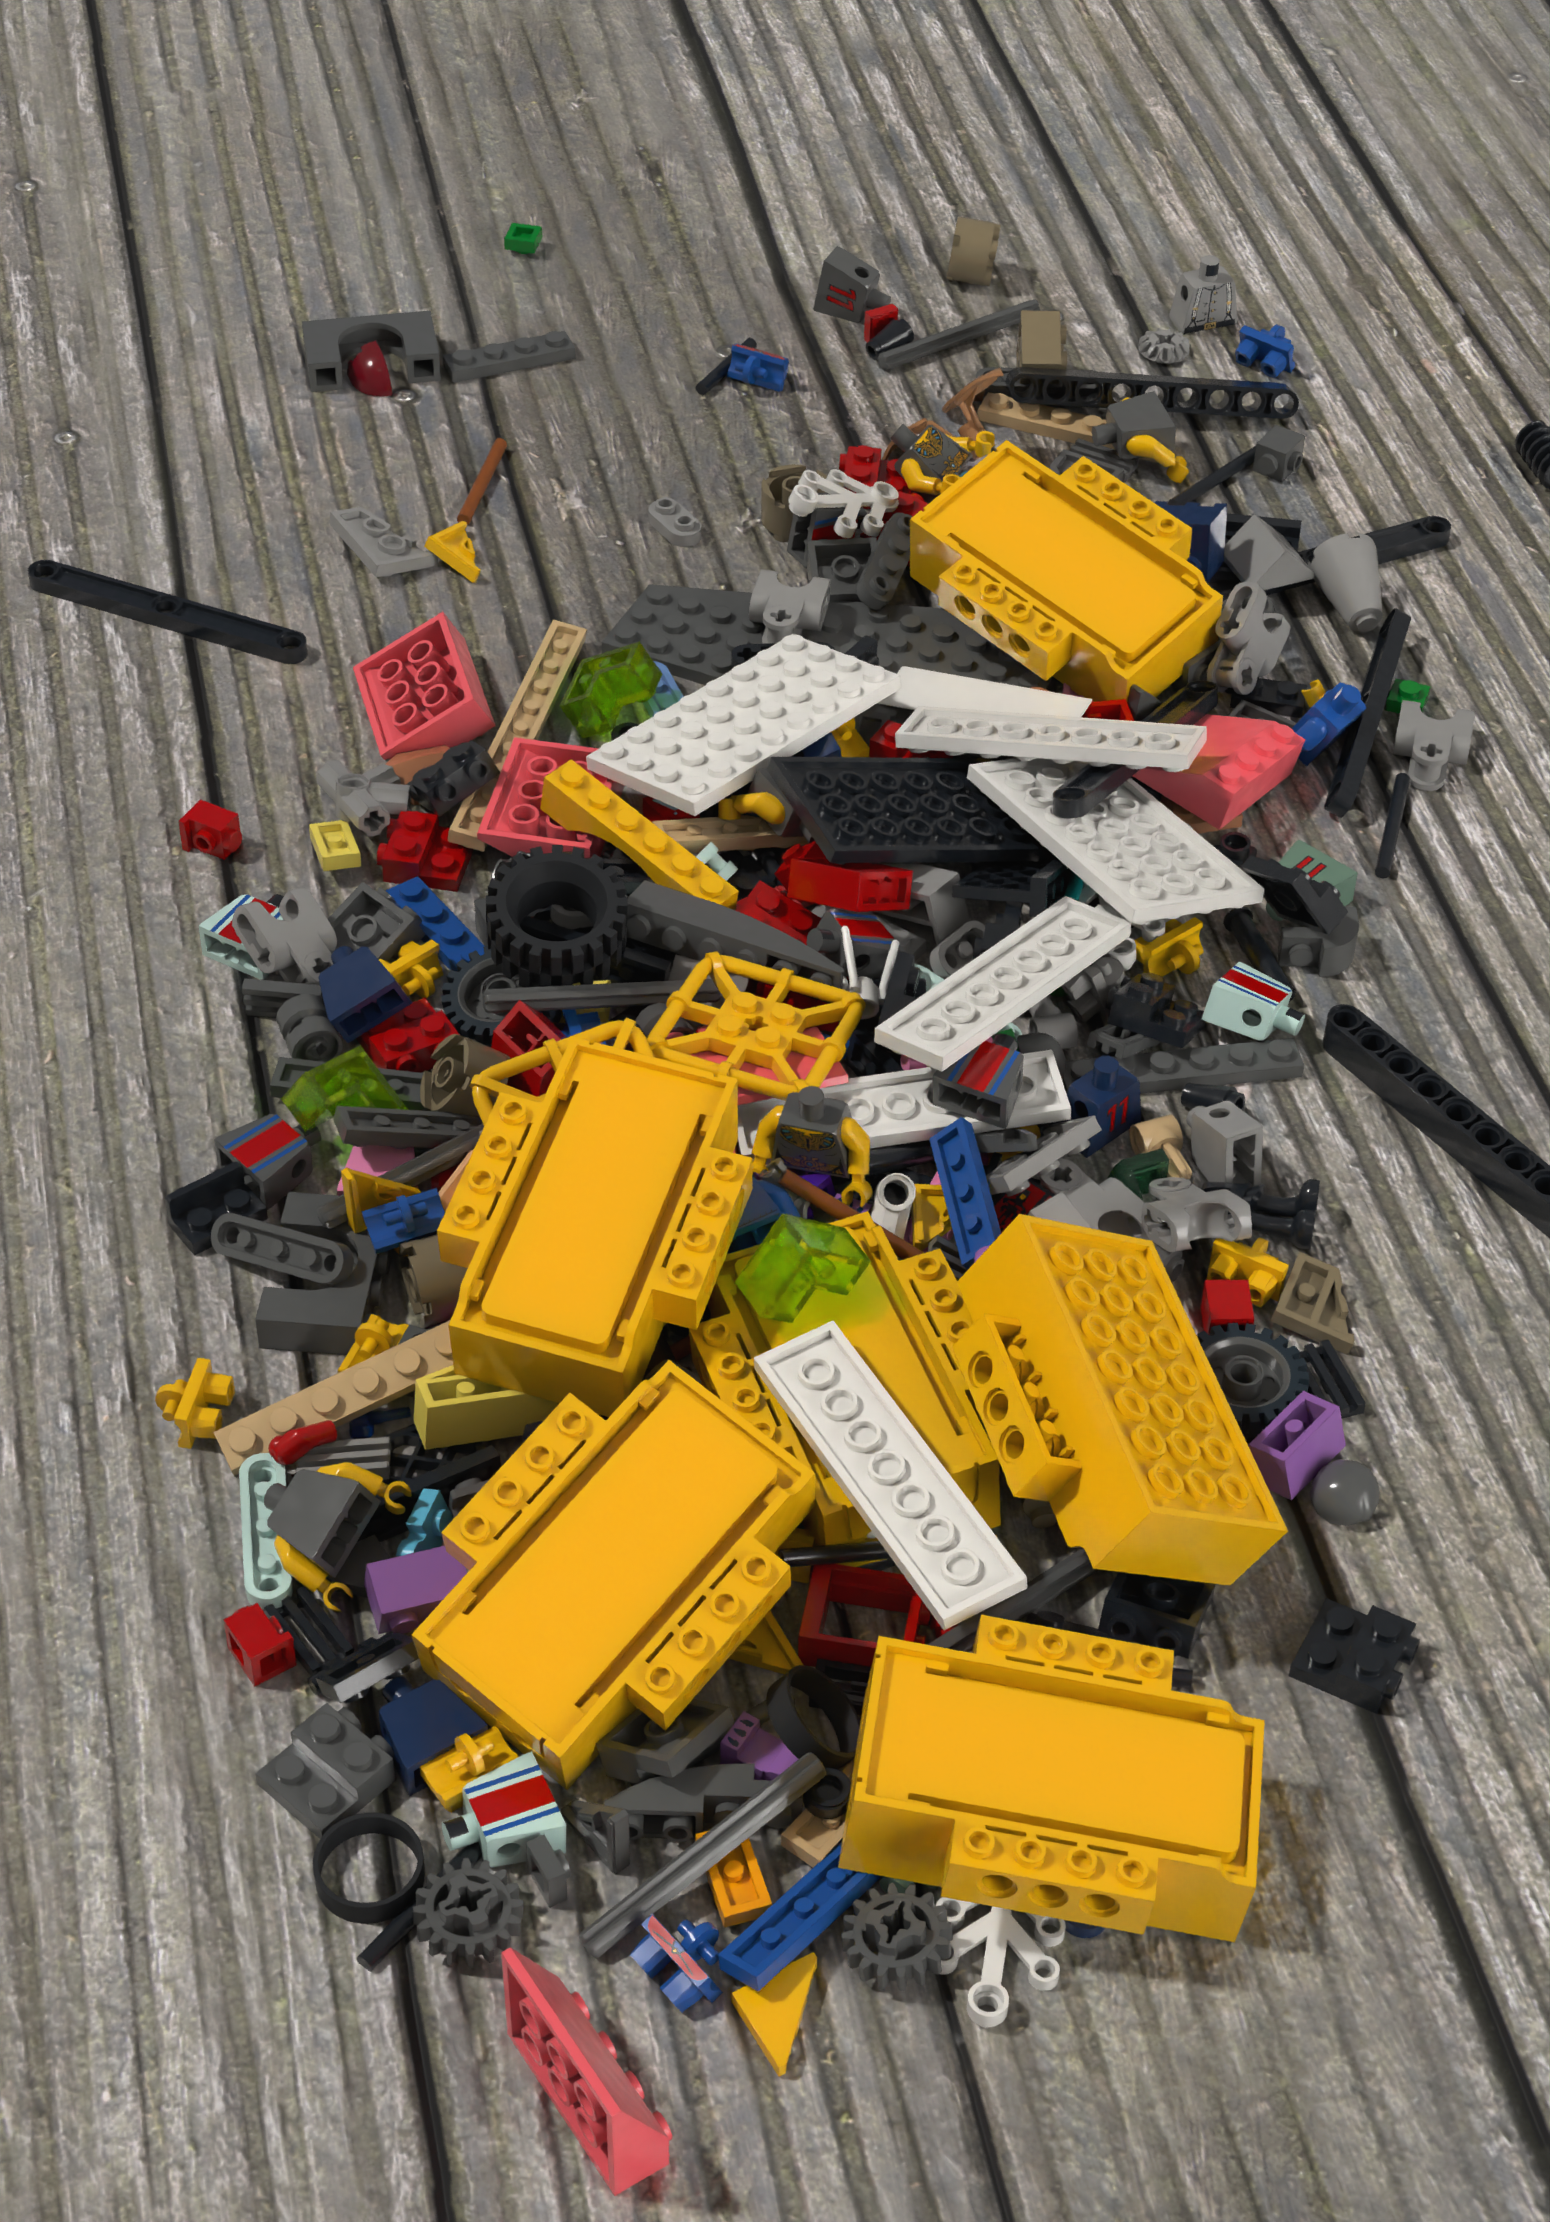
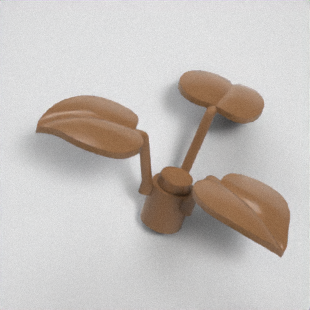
M1001 368L994 369L974 379L943 406L942 411L944 413L960 406L968 421L958 429L957 432L960 434V437H971L972 441H976V435L979 432L986 431L979 421L973 407V401H983L985 389L993 384L999 376H1004ZM926 418L908 426L916 436L928 425H933L944 434L955 437L932 420L927 421ZM893 441L888 445L882 460H887L891 452L898 447ZM971 451L973 460L980 458L975 454V451Z

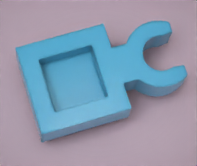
M423 1488L406 1523L410 1534L407 1539L402 1540L396 1552L397 1557L441 1547L443 1543L441 1532L453 1518L440 1490Z

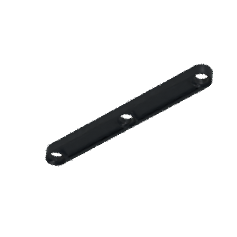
M1428 516L1366 533L1365 535L1371 537L1375 543L1379 565L1447 545L1451 532V523L1440 516ZM1317 547L1298 552L1307 565L1309 561L1312 562L1314 559L1313 552ZM1212 577L1207 584L1222 594L1224 601L1228 599L1235 585L1242 582ZM1309 579L1293 583V586H1280L1264 591L1267 596L1311 584L1315 581Z
M39 560L28 567L30 587L39 593L284 664L300 663L308 655L306 636L296 630L52 560ZM42 575H51L48 577H39ZM164 610H174L168 613H161ZM287 646H299V647L294 648V649H285V648H284V647H287Z
M1396 607L1387 616L1379 631L1360 691L1361 700L1365 703L1366 709L1348 729L1324 805L1325 810L1339 818H1342L1348 812L1357 796L1411 621V616Z
M1210 681L1190 682L1141 722L1194 725L1217 706L1218 686ZM1109 764L1102 767L1086 765L1054 791V815L1067 819L1086 815L1140 769H1129L1122 764Z

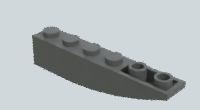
M646 880L628 897V938L698 961L705 958L706 953L717 951L720 955L732 956L779 971L782 968L794 970V975L842 989L844 969L786 933L748 915Z

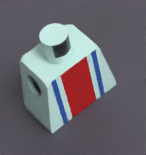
M274 894L267 902H264L250 895H240L199 925L202 955L260 980H265L269 973H264L257 967L232 926V919L237 907L255 901L261 903L273 917L283 920L279 912V905L284 896Z
M1239 961L1213 984L1202 1020L1250 1038L1264 1041L1275 1029H1280L1296 1036L1303 1025L1305 1014L1287 1007L1292 995L1291 988Z
M533 1752L526 1753L467 1783L462 1789L464 1815L442 1822L444 1839L450 1851L479 1842L482 1858L489 1861V1867L492 1868L526 1862V1842L543 1834L553 1851L560 1849L563 1853H566V1823Z

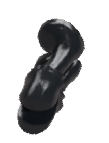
M1309 1179L1305 1181L1299 1194L1295 1197L1264 1194L1265 1184L1252 1187V1182L1243 1184L1204 1182L1201 1189L1205 1192L1227 1189L1244 1199L1250 1205L1252 1230L1286 1240L1301 1249L1311 1250L1320 1180Z

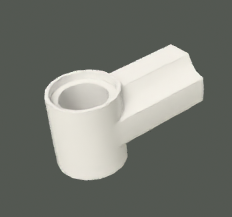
M893 1173L881 1180L874 1191V1203L871 1211V1218L875 1223L904 1239L911 1205L916 1197V1188L908 1176L901 1173ZM897 1183L904 1188L906 1199L903 1204L893 1205L885 1199L884 1188L887 1184Z

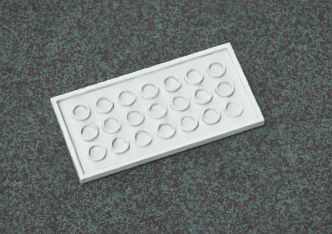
M791 634L785 636L781 641L768 649L758 652L756 656L741 665L733 667L726 674L709 681L699 690L682 697L680 701L667 709L657 712L653 717L640 725L630 728L626 733L613 741L603 744L601 748L586 756L587 769L696 816L753 781L758 768H767L771 757H791L901 689L900 675L885 670L881 666H875L859 660L855 656L830 649L826 645H820L804 639L800 635Z
M1013 758L969 764L967 779L1132 924H1145L1147 921L1164 918L1176 919L1182 915L1194 913L1207 914L1213 910L1242 908L1244 905L1262 903L1265 889L1132 778L1124 782L1086 815L1067 819L1054 815L1053 793L1088 765L1089 762L1073 761L1067 764L1054 763L1052 759L1037 758L1032 761H1020Z

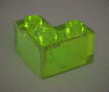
M640 641L582 659L562 699L560 708L582 738L596 734L604 735L615 727L616 720L623 706L635 702L643 703L653 697L662 673Z
M361 1045L303 1073L281 1098L305 1132L334 1118L337 1106L408 1110Z
M782 1213L755 1254L748 1261L735 1284L760 1317L792 1323L815 1289L848 1295L871 1260L846 1228Z

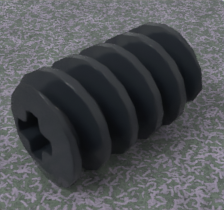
M1542 420L1533 421L1519 431L1515 438V448L1539 482L1545 488L1550 489V426H1547Z

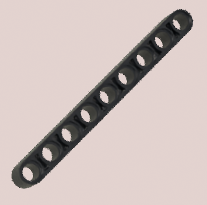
M1030 367L1014 368L1008 373L1005 381L1006 388L1011 397L1017 402L1028 404L1107 408L1109 405L1120 402L1124 398H1133L1145 394V391L1151 386H1158L1160 388L1158 398L1167 412L1286 419L1293 416L1299 407V399L1291 388L1286 384L1273 382ZM1020 378L1030 380V385L1024 392L1014 390V384ZM1051 381H1062V389L1058 393H1047L1046 389ZM1086 382L1095 383V389L1092 394L1088 396L1079 394L1082 384ZM1118 384L1127 385V392L1123 397H1112V391ZM1191 388L1192 395L1189 400L1185 402L1177 401V395L1180 390ZM1216 390H1223L1224 397L1222 401L1217 404H1211L1209 401L1210 395ZM1249 392H1256L1255 402L1250 406H1243L1242 399L1244 395ZM1288 394L1289 399L1285 406L1282 408L1274 407L1275 399L1279 395Z
M1347 1004L1333 1006L1327 1015L1322 1043L1324 1050L1550 1238V1165L1359 1009Z

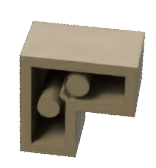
M1021 310L1016 347V368L1030 367L1067 370V351H1064L1063 347L1066 344L1067 329L1066 325L1060 323V311ZM1020 378V384H1030V380ZM1053 380L1049 384H1059V380Z

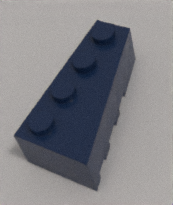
M1155 501V504L1192 528L1190 557L1186 561L1197 567L1203 573L1205 581L1208 583L1224 563L1227 503H1215L1212 507L1201 506L1200 502H1187L1184 506L1168 505V501Z

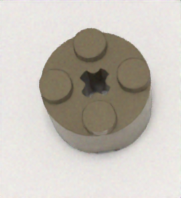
M958 216L946 279L980 286H990L1001 224Z
M792 464L774 468L769 472V477L766 480L763 478L761 483V521L764 527L773 533L774 539L779 542H788L793 512L789 509L790 503L788 499L793 488L798 485L803 472L806 470L804 465ZM816 469V473L822 478H827L823 472ZM818 488V490H817V493H824V492H825V491H823V490H821V489H819V488Z
M458 1034L448 1036L437 1046L430 1057L437 1060L432 1072L425 1070L420 1085L422 1105L431 1111L479 1116L473 1101L472 1088L469 1086L473 1076L480 1074L490 1066L510 1059V1057L468 1037ZM508 1078L503 1079V1080L498 1081V1082H501V1083L507 1085V1083H508ZM490 1096V1099L494 1106L497 1097Z
M437 1234L400 1244L399 1257L408 1255L409 1266L401 1269L415 1315L424 1313L423 1318L419 1322L420 1326L426 1328L451 1320L459 1299L460 1286L468 1268L441 1261Z

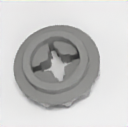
M1157 328L1155 332L1146 331L1145 335L1139 339V352L1145 358L1157 363L1167 364L1181 361L1188 356L1190 351L1189 339L1183 337L1182 332H1172L1170 328L1168 330Z

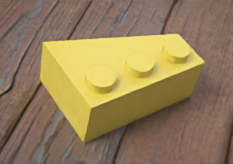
M451 1365L416 1379L413 1421L425 1450L445 1448L460 1444L521 1436L524 1433L525 1425L545 1420L557 1407L558 1403L454 1374V1366Z

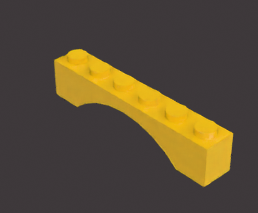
M572 759L544 777L540 809L567 831H581L593 834L610 842L635 861L655 884L687 893L733 910L736 909L739 890Z

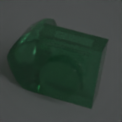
M1162 1148L1147 1153H1140L1119 1161L1110 1172L1108 1178L1118 1179L1143 1201L1142 1195L1150 1193V1182L1160 1178H1167L1170 1159Z

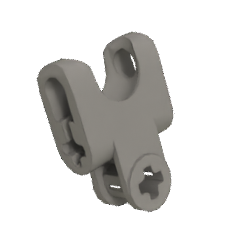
M761 569L751 596L749 621L763 623L766 626L762 636V644L778 643L785 636L791 634L801 636L803 629L820 631L830 602L831 579L813 577L810 583L805 586L789 587L778 581V571Z
M1252 581L1235 585L1216 624L1215 631L1221 639V643L1208 666L1207 681L1216 683L1218 692H1224L1228 688H1233L1237 694L1242 695L1252 692L1256 685L1257 677L1267 675L1276 665L1289 636L1291 626L1284 615L1263 613L1267 600L1266 593L1259 584ZM1252 595L1246 605V608L1242 609V602L1244 601V599ZM1277 626L1271 633L1268 632L1271 628Z
M1402 700L1393 754L1411 757L1408 775L1410 776V784L1413 787L1423 791L1438 790L1445 782L1448 763L1467 764L1476 711L1457 708V712L1452 718L1436 720L1423 714L1420 702Z
M299 887L289 890L285 894L279 905V912L283 920L273 917L259 902H250L236 908L232 919V926L251 958L262 972L272 973L279 971L285 982L304 983L306 980V984L320 985L318 979L320 973L333 965L331 953L335 951L337 938L332 925L306 888Z
M1058 1159L1061 1164L1058 1168L1040 1176L1043 1187L1054 1194L1062 1191L1092 1229L1150 1240L1142 1224V1207L1145 1202L1118 1179L1110 1177L1097 1184L1077 1164L1066 1159Z
M1179 1177L1160 1178L1150 1182L1149 1192L1156 1197V1201L1147 1202L1143 1205L1142 1224L1147 1237L1166 1251L1177 1252L1192 1249L1189 1242L1200 1238H1219L1232 1242L1252 1237L1250 1205L1229 1190L1221 1189L1205 1192L1192 1184L1190 1180Z

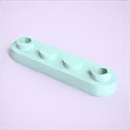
M258 1453L248 1457L242 1463L239 1470L244 1585L247 1600L251 1605L258 1603L261 1609L264 1610V1607L273 1604L277 1609L282 1607L281 1600L288 1595L291 1598L293 1582L292 1576L283 1568L274 1547L277 1533L267 1526V1520L272 1510L265 1507L264 1496L268 1488L275 1483L287 1487L285 1465L276 1463L269 1453Z

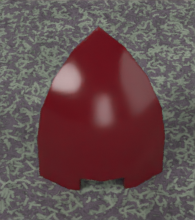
M376 340L364 344L361 347L362 352L353 361L350 360L348 362L347 376L358 391L367 395L379 397L393 396L389 371Z

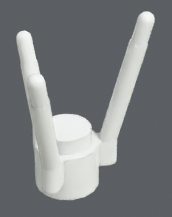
M843 926L841 932L849 983L846 977L843 976L842 989L861 995L866 1003L861 1019H869L878 1013L879 1005L884 1004L897 957L899 941L893 940L878 988L872 979L863 976L858 977L849 927Z

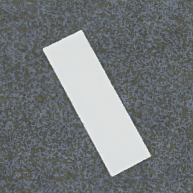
M902 666L897 673L900 675L901 689L881 700L878 704L916 710L918 706L1082 717L1093 699Z

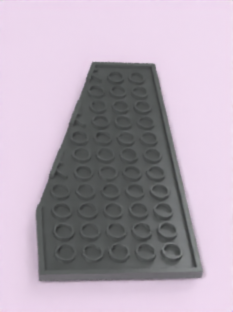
M649 584L602 641V654L634 664L645 661H657L664 664L671 675L706 685L709 681L715 680L731 671V652L735 647L743 644H762V636L766 626L763 623L749 621L752 593ZM830 601L821 630L803 629L801 633L804 639L812 642L828 643L836 651L843 654L867 635L878 640V666L895 674L898 673L902 666L1027 688L1042 687L1050 692L1058 681L1053 676L1045 681L949 612L941 610V608L886 604L882 609L876 610L858 601ZM878 703L867 709L869 711L890 714L894 722L902 725L915 711ZM964 753L953 756V758H983L980 754ZM1001 755L1000 757H997V758H984V759H1006L1008 756H1002V755Z

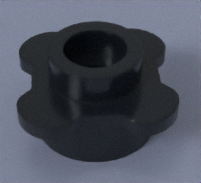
M1239 832L1224 834L1221 837L1220 845H1214L1217 850L1239 868H1241L1250 855L1257 856V849L1251 846L1250 839Z

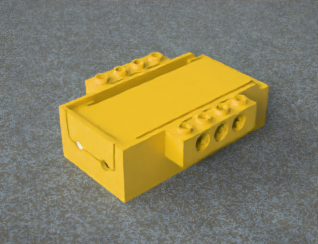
M1006 440L996 448V452L992 451L925 506L923 511L920 510L910 519V577L938 596V605L1039 677L1047 681L1053 676L1061 683L1069 685L1070 689L1078 695L1093 699V702L1118 699L1128 701L1130 688L1133 684L1157 697L1183 674V666L1187 661L1219 640L1215 628L1222 613L1223 595L1207 584L1203 573L1197 567L1186 561L1190 557L1192 528L1085 456H1082L1061 475H1058Z
M571 1036L542 1103L503 1092L499 1093L437 1229L441 1261L468 1268L460 1286L457 1306L448 1324L454 1374L560 1403L570 1392L595 1413L610 1417L641 1383L665 1322L697 1331L753 1189V1158L733 1153L738 1142V1079L721 1074L718 1077H714L715 1073L597 1042L591 1045L589 1040Z
M867 1211L726 1255L708 1301L711 1320L699 1323L697 1331L689 1329L692 1361L706 1389L815 1472V1507L802 1521L804 1528L809 1530L810 1536L815 1537L814 1546L879 1540L755 1371L754 1357L832 1320L990 1529L1001 1526L999 1460L980 1422V1414L976 1410L975 1402L952 1349V1346L974 1322L958 1287L957 1279L940 1248L898 1261L882 1227L874 1224ZM881 1560L859 1561V1562H848V1563H836V1564L846 1565V1566H852V1567H858V1566H861V1565H865V1564H869V1563H873V1562H877V1561H881Z
M1019 1214L957 1281L974 1324L952 1346L960 1366V1371L966 1380L975 1402L976 1410L980 1414L991 1441V1446L997 1455L1013 1497L1048 1501L1067 1545L1073 1548H1084L1093 1569L1230 1586L1281 1539L1288 1530L1151 1240Z
M670 1360L652 1378L643 1380L606 1421L569 1392L441 1532L446 1552L466 1567L469 1572L411 1634L423 1671L434 1680L443 1682L490 1727L496 1725L502 1736L523 1754L533 1752L539 1767L568 1790L599 1755L596 1743L637 1708L666 1731L790 1588L791 1566L774 1553L815 1507V1472Z
M986 1615L980 1616L972 1653L878 1636L863 1702L838 1868L942 1887L941 1897L1136 1934L1144 1935L1146 1926L1235 1942L1256 1889L1265 1720L1239 1715L1233 1710L1231 1704L1225 1700L1172 1691L1174 1650Z

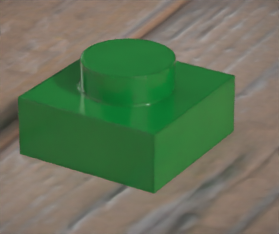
M512 223L504 238V250H512L520 254L535 253L543 238L542 227Z
M1395 678L1387 698L1385 710L1400 714L1402 700L1420 702V708L1423 712L1429 698L1431 686L1419 684L1412 680Z

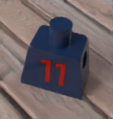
M1111 1056L1098 1057L1094 1062V1069L1074 1081L1068 1088L1067 1097L1071 1106V1120L1095 1116L1102 1129L1088 1139L1091 1145L1079 1152L1086 1158L1129 1130L1131 1125L1141 1121L1140 1082L1137 1077L1120 1066L1119 1062Z

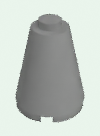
M1348 533L1340 534L1321 543L1314 550V559L1312 562H1308V566L1314 572L1313 580L1349 628L1353 631L1368 632L1373 630L1383 617L1377 548L1372 538L1368 535L1358 533L1360 538H1350Z

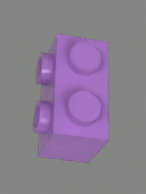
M1302 1391L1248 1445L1270 1491L1292 1500L1316 1476L1317 1472L1346 1446L1339 1406Z
M445 1546L368 1563L366 1565L364 1587L378 1634L390 1631L403 1634L416 1629L467 1574L466 1567L447 1553Z

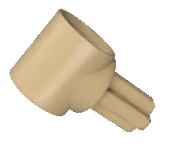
M1173 1115L1162 1116L1130 1126V1143L1139 1160L1148 1159L1151 1164L1160 1165L1167 1178L1179 1177L1190 1179L1192 1177V1170L1180 1153L1183 1147V1136L1180 1125Z

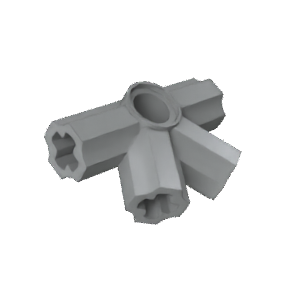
M339 760L326 761L325 765L317 771V784L335 802L336 817L346 822H353L368 837L380 835L381 831L389 825L390 818L398 819L401 811H410L411 787L410 785H401L400 778L394 772L393 767L381 764L363 774H355L343 766Z

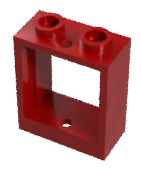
M826 857L791 858L787 897L854 912L908 910L913 870L870 863H846L841 865L830 863Z
M839 1564L813 1566L798 1636V1657L803 1665L816 1667L818 1658L872 1667L877 1642L823 1634L830 1601L908 1613L903 1640L925 1644L926 1636L918 1634L920 1625L929 1626L931 1612L903 1574Z

